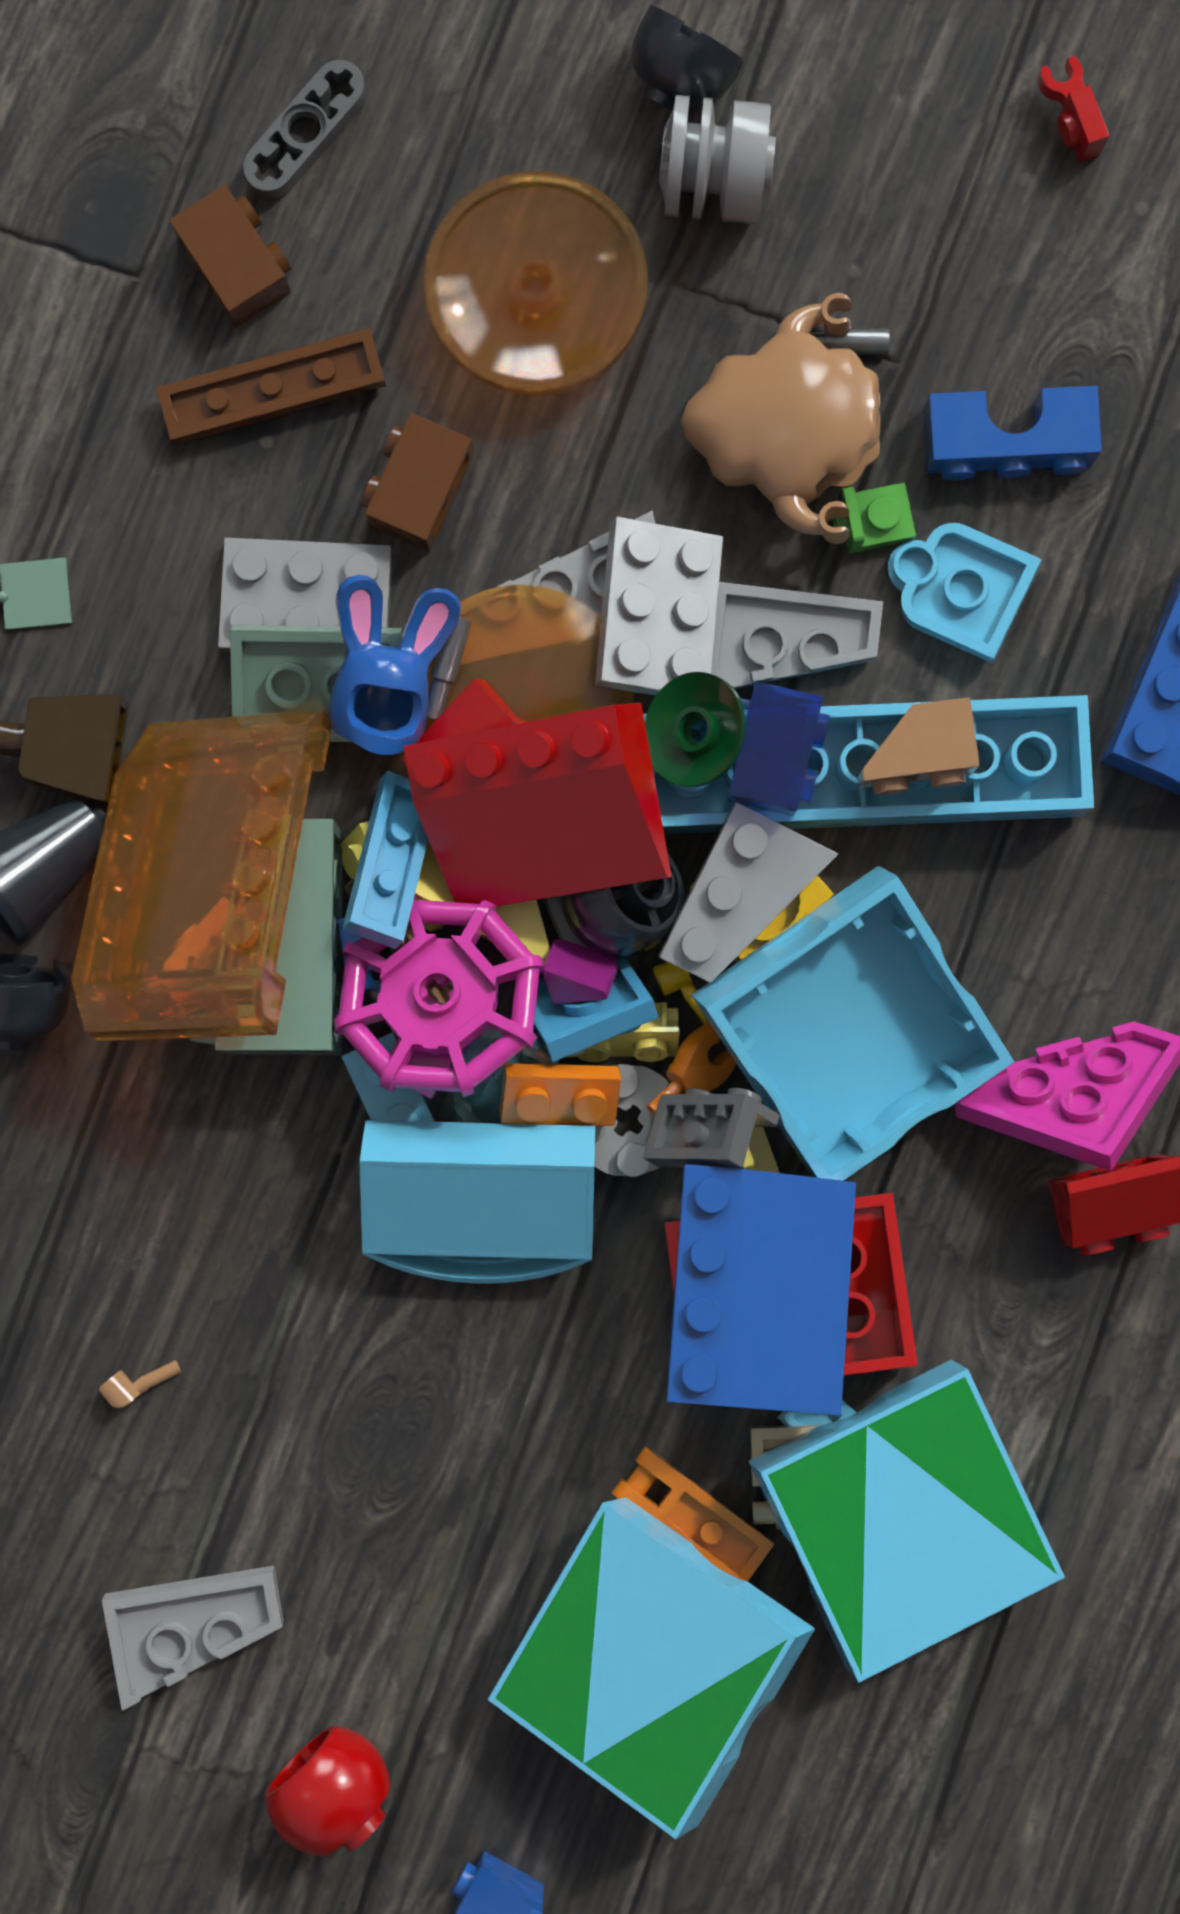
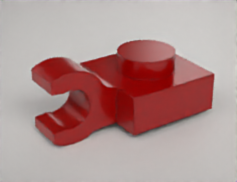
M1075 56L1068 57L1064 66L1069 77L1068 81L1058 82L1053 79L1048 65L1041 67L1038 74V86L1044 96L1060 102L1063 106L1060 112L1061 115L1058 116L1059 132L1065 146L1068 148L1074 147L1079 163L1100 156L1110 135L1091 86L1084 85L1082 65Z

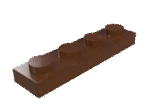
M367 328L156 387L168 434L174 446L386 387L371 330Z

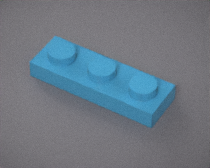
M387 771L379 780L342 930L396 949L405 938L428 838L413 804L409 779Z

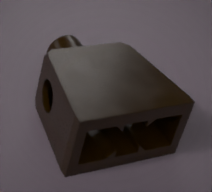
M116 694L31 698L27 705L25 724L0 721V754L20 757L19 777L27 783L88 802L93 800L98 805L115 808L129 704L121 695Z

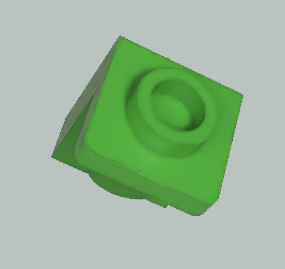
M905 483L855 492L854 487L841 490L838 501L848 506L850 515L844 519L833 518L832 522L834 528L846 527L849 529L850 535L846 540L849 554L901 544L916 538Z

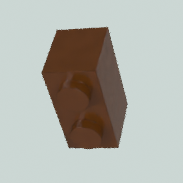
M226 184L169 219L177 239L235 328L291 293L285 276L286 273L292 270L287 259L275 241L268 245L264 244L255 230L262 223L252 205L245 196L235 200Z
M410 412L404 427L395 425L388 438L384 456L388 457L389 461L382 476L373 475L365 489L361 506L367 508L365 515L369 526L430 552L473 457L472 438Z

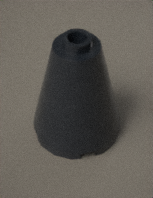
M74 798L0 831V931L17 946L20 947L27 940H30L110 843V838L106 831L112 827V824L104 811L93 800L84 804L80 799Z

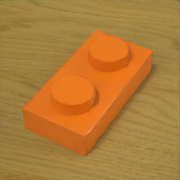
M505 1063L499 1108L501 1123L615 1126L621 1086L619 1066Z

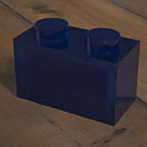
M755 681L746 714L744 743L735 762L727 797L728 802H737L741 805L789 816L795 815L799 802L810 804L817 771L807 769L812 747L823 748L830 715L820 713L822 696Z

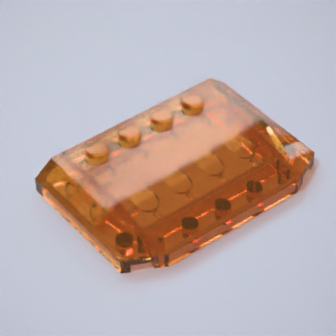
M323 709L151 723L147 726L114 776L104 831L101 837L71 978L84 1031L96 1041L277 1035L286 980L276 971L311 773L312 770L324 771L332 729L328 714Z

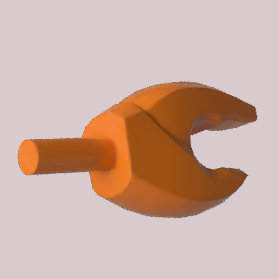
M709 1022L695 1029L680 1045L673 1063H670L666 1072V1076L671 1083L647 1105L648 1110L654 1116L661 1095L685 1094L689 1088L711 1092L719 1087L734 1070L736 1062L728 1050L717 1055L711 1062L709 1061V1049L720 1041L719 1036Z

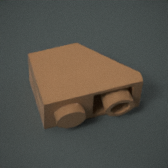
M970 697L913 704L858 775V787H873L874 795H890L908 791V782L930 779L931 788H945L965 784V775L972 774L980 766Z

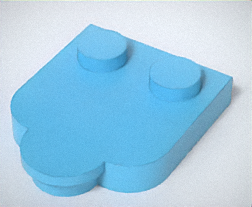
M947 523L936 528L926 542L911 540L899 545L889 558L888 575L893 586L902 593L901 611L910 626L993 664L1035 578L1042 559L966 525Z

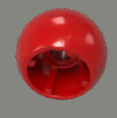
M330 1726L307 1743L274 1778L264 1794L266 1811L272 1826L279 1836L298 1851L312 1856L325 1857L343 1846L348 1852H351L368 1839L385 1818L386 1813L380 1805L386 1799L391 1789L390 1775L383 1757L373 1743L360 1733L346 1727Z

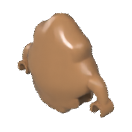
M843 293L831 294L826 297L823 303L807 305L793 311L780 323L776 335L765 343L756 354L749 356L737 354L724 357L716 364L708 382L688 401L680 421L685 439L706 458L713 476L719 481L731 487L754 485L773 504L775 513L784 524L804 534L822 535L825 540L833 544L844 543L849 538V529L846 527L834 528L827 524L833 518L844 519L849 517L848 506L843 502L833 501L824 505L820 514H816L810 511L807 504L818 499L830 486L845 487L853 485L861 476L863 470L878 460L880 454L879 409L881 403L877 374L864 367L862 361L853 350L827 349L818 338L809 334L813 328L821 324L824 325L827 333L832 336H846L850 332L852 327L850 319L831 317L835 312L851 310V300Z

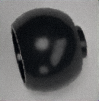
M668 854L672 877L562 895L560 899L563 914L575 936L587 947L613 957L641 955L653 950L665 941L684 904L682 877L670 855Z

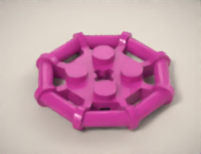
M414 896L407 930L412 927L414 938L386 959L378 955L379 952L387 947L386 945L361 937L355 943L347 942L342 951L346 960L339 1013L333 1019L334 1029L338 1035L346 1037L381 1079L380 1086L391 1092L396 1088L462 1092L463 1097L475 1094L474 1088L522 1049L532 1048L537 1039V1036L533 1033L539 974L544 971L545 967L542 958L539 955H533L496 913L495 904L487 900H483L480 904L416 900ZM424 923L466 926L461 936L451 935L452 939L437 938L436 934H426ZM485 934L508 962L492 966L475 946L480 936ZM367 970H373L381 974L380 994L378 993L377 1003L362 1007ZM510 980H516L510 1020L496 1013L498 985ZM435 982L439 987L450 983L454 987L448 993L450 1000L446 1004L439 1005L436 1003L430 1006L425 1003L429 997L426 987L430 983ZM384 1020L401 1040L392 1056L368 1029L367 1026L369 1024ZM491 1028L503 1034V1036L468 1064L465 1063L462 1049L484 1031ZM415 1051H424L431 1055L449 1053L454 1069L408 1065Z

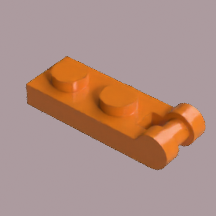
M645 1446L635 1459L639 1463L637 1468L627 1481L624 1479L619 1481L612 1494L618 1499L627 1497L690 1541L717 1568L748 1582L775 1545L774 1542L673 1467L656 1452ZM657 1478L670 1487L659 1505L645 1495Z

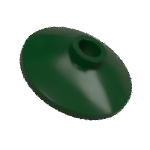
M689 672L675 677L661 688L654 697L645 719L653 767L667 781L685 787H700L710 784L722 777L732 767L744 743L746 718L740 697L727 681L706 672ZM707 724V733L702 741L701 730Z

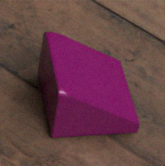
M555 939L545 961L543 971L553 1004L606 1000L619 967L617 958L567 940Z

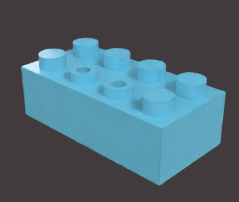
M365 1120L360 1154L362 1254L387 1266L411 1274L451 1282L477 1284L518 1282L546 1277L564 1272L592 1260L595 1126Z

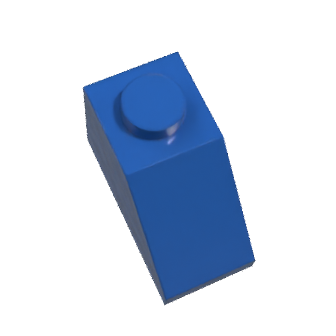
M483 1851L476 1866L466 1862L451 1891L453 1896L459 1898L455 1914L543 1913L544 1883L486 1851Z

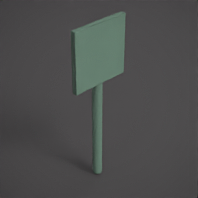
M66 557L0 564L2 591H0V602H3L5 630L72 624Z

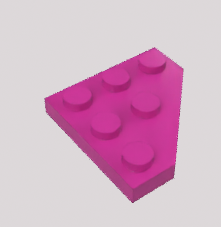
M1133 1021L1112 1027V1035L1082 1043L1080 1037H1075L1036 1048L1035 1057L1014 1062L956 1102V1117L1112 1171L1180 1065V1036Z

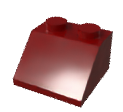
M1154 1154L1116 1163L1112 1171L1099 1167L1047 1180L1062 1244L1070 1248L1079 1247L1082 1256L1112 1250L1115 1248L1113 1239L1132 1234L1135 1235L1137 1243L1170 1236L1168 1226L1180 1223V1156Z

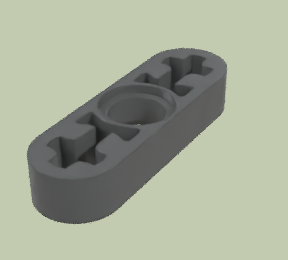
M333 60L323 65L249 150L244 159L243 170L248 186L255 195L266 200H276L287 195L360 111L365 103L366 89L363 75L358 67L346 60ZM348 79L350 81L351 95L348 98L341 93L335 96L328 105L330 115L333 118L328 119L322 108L332 96L329 84L335 81L341 85ZM317 100L320 106L313 103V101ZM299 118H313L320 124V133L315 140L309 143H299L290 136V128ZM282 141L288 152L278 164L281 177L275 180L273 177L268 176L263 181H260L261 174L258 166L264 163L271 167L282 156L277 142ZM289 153L298 157V159L293 161Z

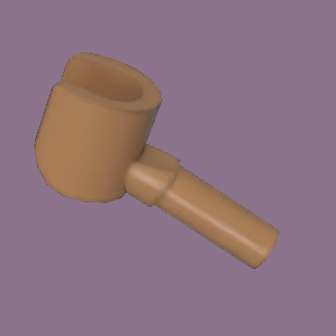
M174 1360L141 1376L132 1383L123 1370H120L100 1386L99 1392L112 1407L124 1408L130 1405L142 1393L148 1391L149 1388L182 1372L177 1361Z

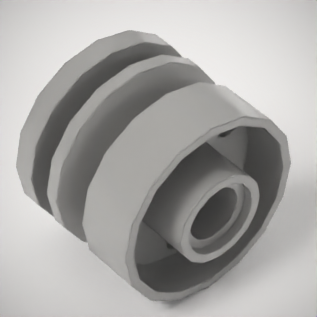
M676 95L675 106L666 126H664L659 184L665 203L664 216L678 217L680 193L691 192L694 193L692 219H701L708 194H713L720 197L722 221L758 225L763 193L770 194L774 166L776 136H769L771 104L734 100L727 125L721 126L715 125L712 98H704L701 124L689 123L687 120L690 96Z

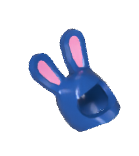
M359 574L348 577L339 585L335 598L346 652L344 662L333 685L328 718L332 730L336 734L369 752L380 755H394L404 752L403 746L416 744L424 734L428 712L427 672L429 663L456 628L462 605L458 597L448 589L434 588L423 592L415 602L399 644L397 646H385L381 644L382 590L376 581L369 576Z

